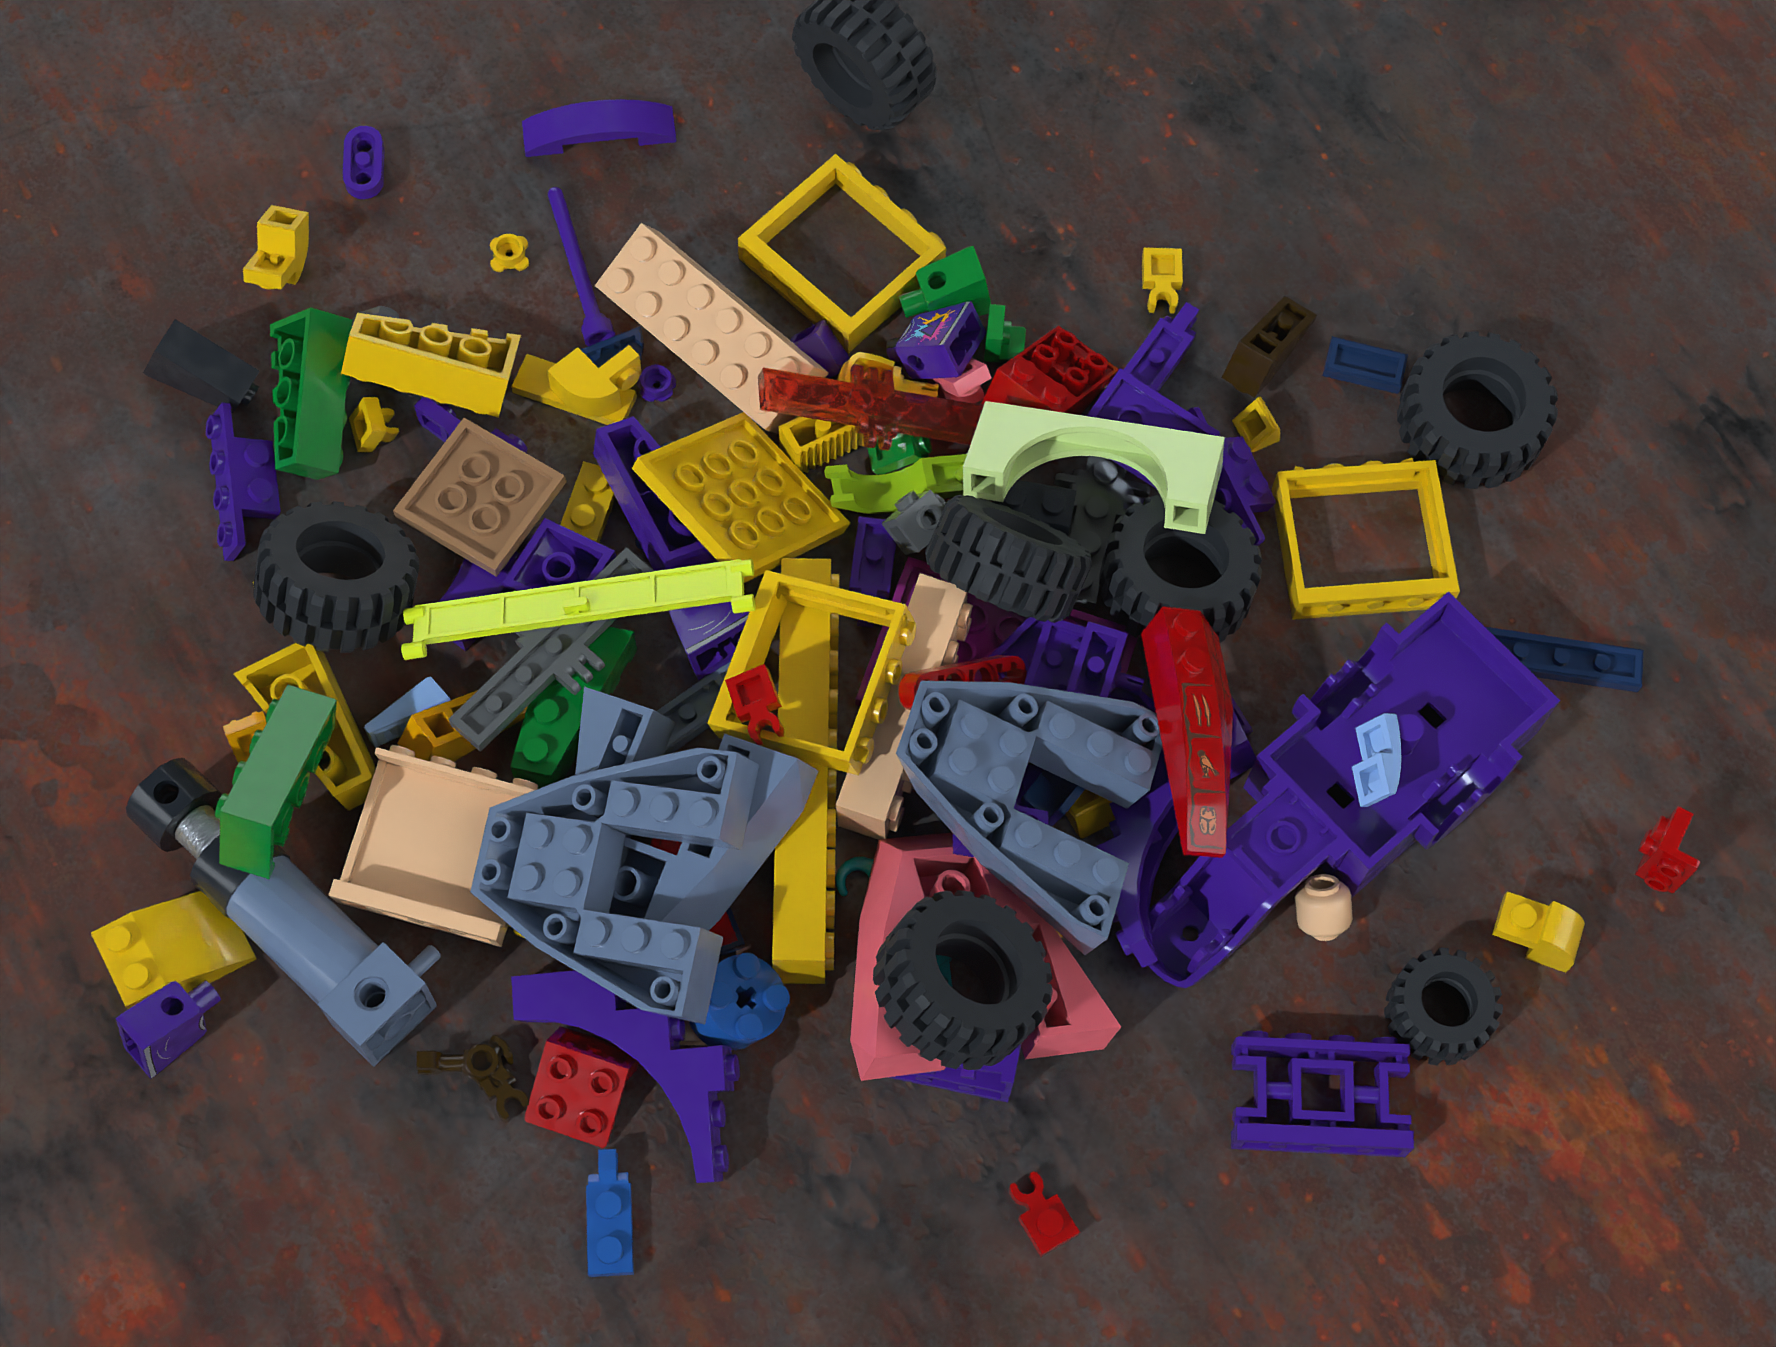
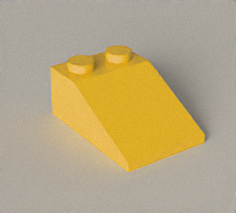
M202 891L130 912L91 932L127 1009H130L172 981H177L188 993L204 980L211 983L257 959L244 931L232 919L224 916Z

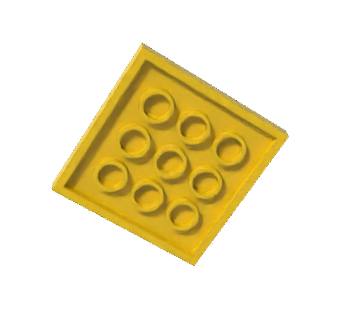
M745 412L637 458L632 467L634 472L718 562L737 559L753 560L754 576L744 577V583L764 574L766 570L770 571L780 566L782 558H795L843 534L850 525V522L836 507L831 506V502Z

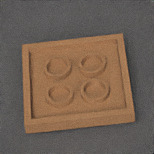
M463 418L393 512L395 518L497 577L566 484L565 475Z

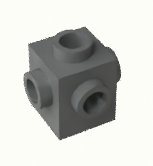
M913 490L894 504L898 510L881 523L905 555L920 552L924 547H928L946 505L945 500L938 494H934L931 490L916 494Z

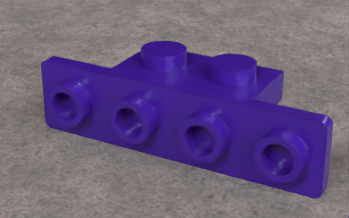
M221 402L214 414L210 415L207 419L206 436L208 439H211L212 443L209 467L211 474L215 475L216 481L213 505L214 509L219 511L220 518L217 542L220 547H223L224 561H234L245 547L243 516L276 519L281 510L273 441L234 437L230 403Z
M1191 407L1188 412L1207 423L1199 407ZM1243 436L1228 437L1224 439L1223 463L1214 500L1225 506L1224 510L1227 513L1231 514L1234 512L1243 520V529L1248 527L1256 538L1254 545L1259 546L1264 542L1265 536L1253 513L1268 511L1277 502Z

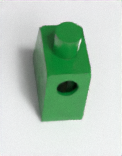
M974 246L967 247L918 269L916 276L920 289L899 296L906 318L968 301L972 302L978 316L989 314L991 304L986 278Z

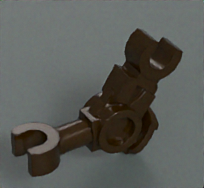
M497 1035L491 1037L489 1045H475L469 1050H464V1054L417 1051L416 1069L418 1074L434 1075L442 1072H463L464 1076H468L476 1081L489 1101L496 1098L497 1114L505 1123L510 1121L509 1114L505 1110V1105L508 1101H519L525 1111L529 1105L526 1094L519 1089L511 1087L517 1080L508 1069L502 1066L501 1058L504 1057L506 1062L512 1065L514 1064L513 1054L509 1045Z

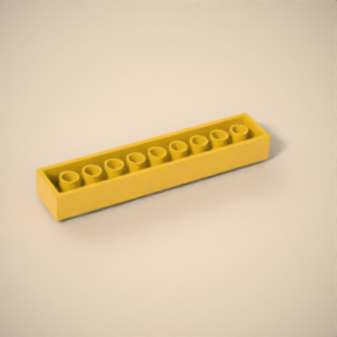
M781 559V574L839 588V574H831V559ZM787 602L780 620L778 697L782 707L778 708V719L784 727L785 736L837 749L839 614ZM803 761L817 769L818 774L803 812L775 847L772 965L783 983L825 984V970H834V932H826V929H834L835 891H826V888H835V849L827 848H835L836 809L828 808H836L837 770Z

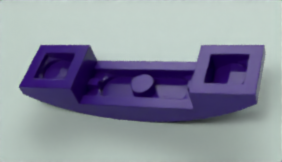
M620 99L581 102L553 108L522 121L526 157L562 154L563 145L628 138H638L639 146L676 142L672 106L650 101Z

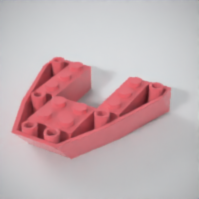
M953 832L878 840L859 919L850 1036L861 1081L941 1071L946 1068L941 1066V1060L935 1058L932 1062L919 1056V1049L912 1044L910 1047H907L899 1039L901 1033L896 1027L891 1029L884 1019L886 1009L878 1005L875 991L879 985H875L873 981V968L877 964L876 955L880 946L885 942L886 937L917 902L942 891H952L953 895L957 890L974 892V897L977 898L981 895H987L996 899L995 904L1002 908L1006 905L1017 912L1015 917L1022 924L1027 922L1034 930L1033 938L1036 942L1041 941L1046 951L1044 962L1050 963L1052 980L1048 984L1052 985V999L1047 1005V1014L1043 1021L1021 1043L1025 1060L1105 1049L1121 1028V1025L1061 937L1049 923L982 866L975 857L953 854Z

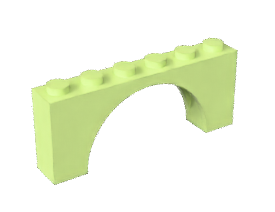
M985 401L963 465V496L969 495L975 498L1003 502L1010 488L1022 475L1043 463L1072 456L1102 457L1134 468L1153 483L1160 493L1165 506L1164 528L1205 534L1222 469L1225 437Z

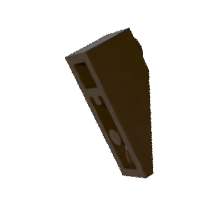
M1284 296L1239 341L1221 378L1231 383L1236 390L1247 393L1255 398L1283 365L1313 324L1317 315Z

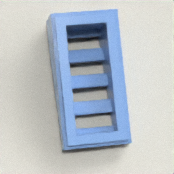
M431 676L427 677L368 722L364 729L373 746L378 747L401 737L412 714L448 702L451 699Z

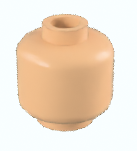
M1327 874L1314 875L1298 888L1295 894L1298 926L1302 931L1317 940L1329 941L1335 939L1350 927L1353 920L1351 893L1349 888L1339 881L1338 878Z

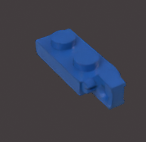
M616 1149L598 1150L599 1174H588V1185H586L588 1276L634 1275L632 1185L629 1183V1173H618V1153H616Z

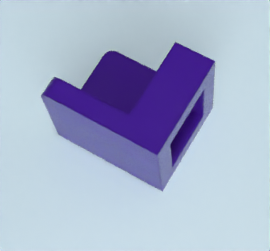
M825 319L797 333L790 340L829 372L822 382L839 374L843 364L849 359L847 352Z

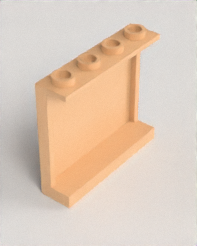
M391 745L389 751L376 747L375 755L379 759L341 878L340 880H333L329 896L340 904L502 947L508 923L470 891L489 808L537 790L538 785L520 778H514L512 783L497 780L496 773L479 767H473L471 772L455 768V762L442 757L432 756L430 761L414 757V751L401 746Z

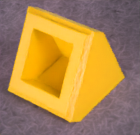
M1262 397L1256 398L1232 420L1241 437L1243 436L1246 444L1250 447L1251 452L1258 451L1280 441V428Z

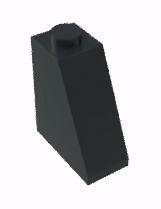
M175 319L155 349L143 373L152 379L218 407L221 402L230 403L231 413H234L240 403L248 406L259 386L254 384L253 381L260 371Z

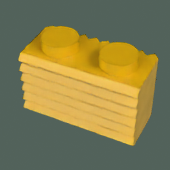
M847 394L778 426L780 449L802 472L808 473L809 468L815 470L816 465L822 466L823 462L829 463L830 458L836 460L837 455L843 456L844 452L850 453L851 448L857 450L858 445L864 447L866 440V419L851 394Z

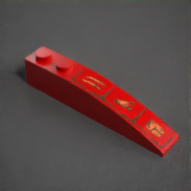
M1163 606L1143 630L1141 636L1183 855L1222 858L1226 854L1233 703L1220 641L1201 611Z

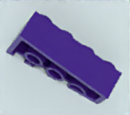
M634 416L596 429L593 455L653 570L660 571L718 562L632 469L638 457L661 448Z

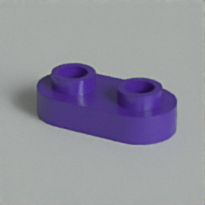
M370 126L355 127L347 133L344 139L343 180L347 192L357 199H369L376 196L381 191L384 183V143L379 131ZM364 148L371 149L368 152H360ZM362 181H370L366 184H359Z

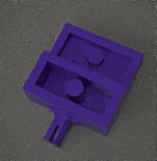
M1047 620L1044 622L1024 685L1109 698L1114 693L1115 688L1140 696L1145 679L1121 672V656L1128 633L1089 621L1087 626L1084 627L1064 620L1058 622Z

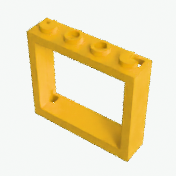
M837 154L833 155L738 237L739 259L813 324L825 319L848 354L901 307L899 296L920 289L916 276L918 269L946 257V247L937 234L927 232L917 223L916 218L910 211L905 208L900 209L890 200L883 188L878 185L873 186L862 176L860 170L853 163H846ZM835 184L920 255L918 259L852 317L847 315L767 245L772 238Z
M1409 458L1400 463L1383 464L1381 461H1369L1361 466L1344 467L1342 464H1329L1320 469L1306 470L1303 467L1295 466L1292 471L1277 472L1272 486V494L1277 502L1274 508L1292 620L1426 610L1447 592H1450L1457 598L1460 589L1436 460L1414 462L1413 458ZM1418 489L1433 579L1313 588L1304 587L1290 498Z
M766 570L755 597L756 610L749 612L707 724L718 738L723 739L724 734L755 744L748 733V725L741 724L742 722L737 717L725 680L764 664L787 602L889 627L844 751L785 735L779 738L776 733L763 729L760 732V737L763 741L761 746L802 761L859 776L863 763H868L873 754L874 739L872 738L877 724H882L888 712L887 697L891 686L896 685L902 673L901 658L905 647L910 646L915 638L916 622L906 604Z

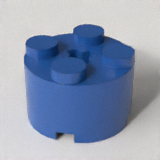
M752 953L734 955L722 960L717 965L705 1025L689 1021V1024L698 1038L708 1046L724 1045L731 1047V1050L744 1049L767 1037L777 1029L783 1020L786 1007L790 1001L789 991L783 985L777 972L762 959L757 958Z

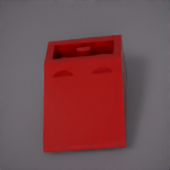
M1058 325L997 369L981 404L984 405L985 401L1081 415L1102 392L1105 385L1111 382L1119 369L1108 362L1103 355L1096 353L1079 341L1073 333L1064 330Z

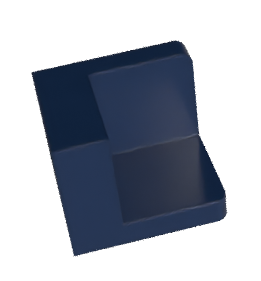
M1043 770L1021 797V801L1028 808L1048 811V825L1052 827L1068 812L1085 789L1049 771Z

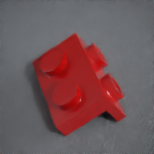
M1679 806L1668 818L1663 815L1660 816L1653 830L1649 829L1646 832L1638 848V851L1644 855L1634 875L1644 879L1646 885L1660 892L1668 891L1674 893L1700 865L1698 859L1678 850L1694 815Z

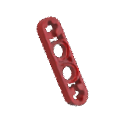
M996 655L913 671L905 674L901 679L898 693L899 699L904 708L911 710L921 681H946L950 675L953 681L974 682L978 669L981 672L982 682H1011L1024 685L1027 676L1026 666L1018 656ZM998 672H1007V676L999 679Z

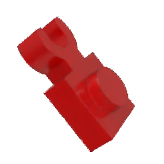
M765 664L725 680L737 717L742 723L750 720L748 733L755 744L763 745L760 732L765 726H772L779 738L784 736L782 723L776 715L771 713V711L782 707L770 671Z
M1033 1171L1028 1176L1034 1186L1032 1193H1021L1015 1182L1010 1184L1009 1193L1017 1204L1027 1208L1028 1211L1021 1214L1018 1220L1040 1257H1043L1077 1237L1080 1231L1058 1194L1047 1200L1042 1194L1044 1189L1043 1180L1037 1172Z

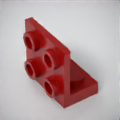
M560 1026L546 1040L529 1099V1105L525 1113V1121L600 1148H605L610 1140L626 1082L637 1070L639 1062L615 1044Z

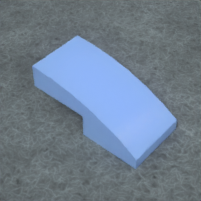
M1383 713L1355 728L1362 762L1352 766L1360 807H1368L1396 794L1401 772V740L1397 714Z

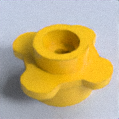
M503 234L494 238L490 242V249L493 251L494 256L490 262L491 268L496 272H503L505 269L514 268L518 271L525 270L529 266V260L525 256V250L528 248L527 239L514 234ZM512 252L513 255L506 256V253Z

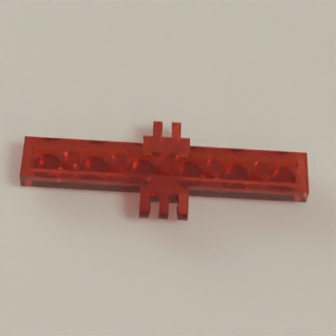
M859 364L852 365L850 382L764 367L757 376L760 410L855 426L856 433L863 434L864 447L874 448L878 436L879 449L885 451L890 450L892 439L896 438L897 433L971 445L984 405L894 390L892 370L882 369L879 377L878 369L868 366L864 378L863 366Z

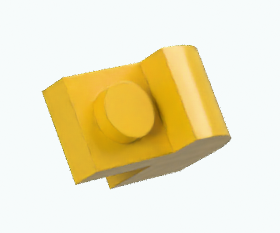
M271 205L257 222L258 250L243 268L244 282L259 285L264 289L282 290L286 283L296 285L303 271L309 242V212Z
M630 345L599 368L577 347L547 370L551 390L571 410L590 417L606 416L620 410L622 406L619 391H626L634 386L642 373L639 354Z
M1507 891L1503 896L1492 935L1528 947L1525 959L1566 973L1574 965L1585 922L1574 910L1558 902L1552 901L1548 906Z

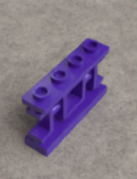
M1246 1031L1242 1033V1036L1235 1038L1231 1045V1055H1233L1232 1070L1254 1071V1108L1236 1107L1232 1112L1234 1128L1231 1131V1149L1406 1157L1414 1149V1131H1410L1411 1115L1389 1114L1388 1077L1405 1078L1410 1073V1064H1408V1056L1410 1055L1409 1044H1398V1039L1392 1037L1373 1038L1372 1043L1355 1042V1038L1349 1035L1330 1036L1328 1040H1312V1036L1306 1033H1290L1285 1035V1038H1268V1033L1263 1031ZM1266 1057L1292 1058L1288 1063V1082L1266 1081ZM1353 1061L1379 1062L1374 1068L1375 1086L1354 1085ZM1301 1073L1340 1075L1341 1112L1302 1110ZM1267 1099L1288 1100L1289 1124L1299 1125L1260 1124L1267 1117ZM1354 1103L1375 1104L1376 1128L1383 1129L1344 1127H1350L1354 1122Z

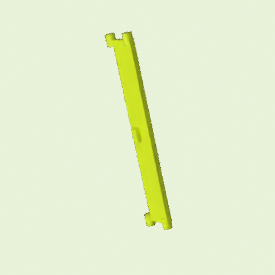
M737 559L415 605L413 608L403 610L405 624H414L413 642L402 644V656L404 660L426 657V645L725 602H731L734 614L755 611L754 595H744V577L754 576L753 560Z

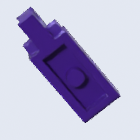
M1186 302L1174 319L1166 316L1164 319L1160 318L1126 365L1124 371L1159 392L1193 344L1196 332L1191 329L1198 319L1196 316L1199 309Z
M859 516L849 591L887 600L890 596L896 542L881 524L886 519ZM858 619L857 626L873 628L874 623Z

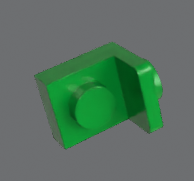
M990 304L984 361L1006 363L1024 350L1026 329L1020 326H1011L1012 321H1004L1006 305Z
M909 420L866 435L871 468L877 475L886 474L913 464L920 458L929 457L928 453L932 452L931 441L924 430L918 429Z

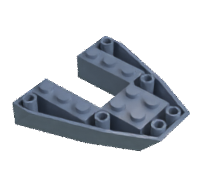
M921 681L896 751L915 791L982 866L1084 955L1108 939L1129 863L1013 808L1027 764L1030 762L1128 809L1146 794L1151 787L1162 748L1157 714L1131 701L1011 682Z
M584 687L575 775L663 756L676 722L653 709ZM724 734L718 750L738 752L759 764L742 850L682 842L676 856L630 839L632 835L626 834L609 914L700 927L709 931L725 914L801 815L817 777L818 770L798 758Z
M694 748L574 775L489 808L470 892L536 948L637 1008L705 1025L723 937L700 927L609 914L626 834L742 850L759 764L738 752Z

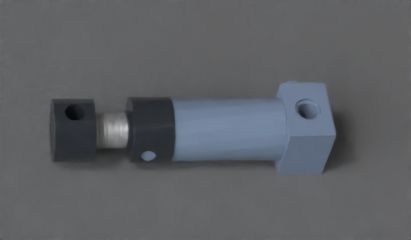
M185 758L172 759L160 765L136 787L130 796L126 806L127 816L161 850L170 852L184 847L197 859L190 873L191 883L208 896L211 903L224 916L232 919L320 1007L331 1025L373 1067L376 1066L437 1007L426 983L420 977L441 958L439 951L434 946L428 945L415 959L406 965L384 942L378 946L290 860V856L279 845L274 846L273 862L275 867L270 879L219 864L220 819L215 818V811L222 793Z

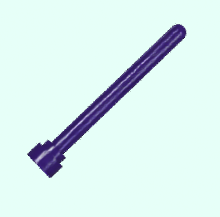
M552 187L548 191V198L585 314L581 331L585 344L591 346L614 337L615 332L611 320L606 318L603 313H600L563 192L559 187Z

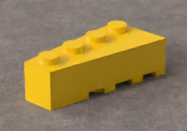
M357 313L349 334L341 374L354 377L360 381L391 387L399 392H409L433 399L439 403H448L470 409L478 414H488L499 418L521 335L507 333L506 339L488 337L487 330L471 328L470 335L449 332L447 325L432 323L423 328L413 327L411 321L407 319Z
M294 643L234 673L266 714L274 698L280 700L287 685L336 699L335 728L315 774L348 811L365 803L376 767L323 651L317 650V646L307 644L304 647Z

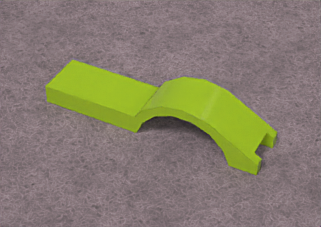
M967 454L920 458L909 467L882 475L857 474L851 471L847 464L826 466L824 470L825 477L831 479L834 492L830 499L831 506L865 514H888L896 512L898 509L894 504L913 490L916 494L931 490L943 499H951L956 495H963V465Z

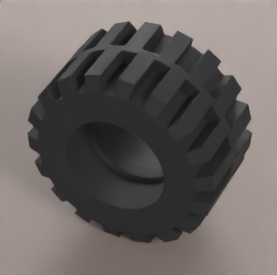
M1439 948L1435 954L1431 950L1422 952L1417 959L1413 957L1405 965L1387 992L1385 1000L1389 1001V1003L1384 1008L1385 1018H1391L1392 1020L1387 1028L1391 1035L1399 1034L1401 1038L1398 1044L1410 1045V1048L1414 1050L1411 1057L1418 1061L1423 1056L1429 1057L1428 1064L1436 1066L1442 1060H1445L1447 1066L1456 1064L1461 1058L1465 1061L1473 1056L1490 1039V1036L1496 1031L1500 1023L1497 1021L1503 1011V1005L1497 1003L1498 999L1502 996L1500 986L1492 987L1491 982L1495 979V976L1491 970L1484 973L1479 968L1483 962L1476 957L1472 962L1465 959L1467 955L1465 951L1458 949L1454 955H1450L1449 948ZM1436 987L1445 989L1455 995L1464 1010L1463 1025L1449 1027L1431 1019L1422 1004V990Z

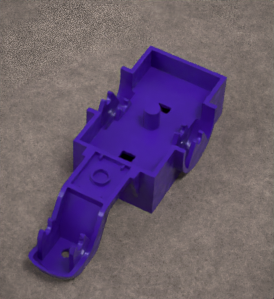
M1447 592L1399 634L1388 623L1384 624L1372 645L1358 662L1348 659L1339 672L1335 675L1331 674L1310 700L1304 694L1297 699L1292 715L1298 721L1257 755L1243 787L1257 801V804L1227 829L1226 854L1222 858L1199 856L1176 885L1150 908L1151 936L1158 961L1148 966L1167 983L1179 988L1193 986L1235 952L1273 908L1319 866L1327 875L1335 876L1349 888L1351 898H1353L1416 841L1426 850L1431 848L1463 822L1509 776L1523 757L1518 750L1538 733L1560 700L1450 592ZM1430 706L1444 722L1434 729L1418 713L1423 707ZM1383 713L1397 714L1401 740V772L1396 794L1368 807H1360L1352 766L1362 762L1355 728ZM1335 784L1353 800L1345 809H1342L1327 793ZM1187 927L1195 928L1199 935L1198 939L1187 941L1183 936V930Z

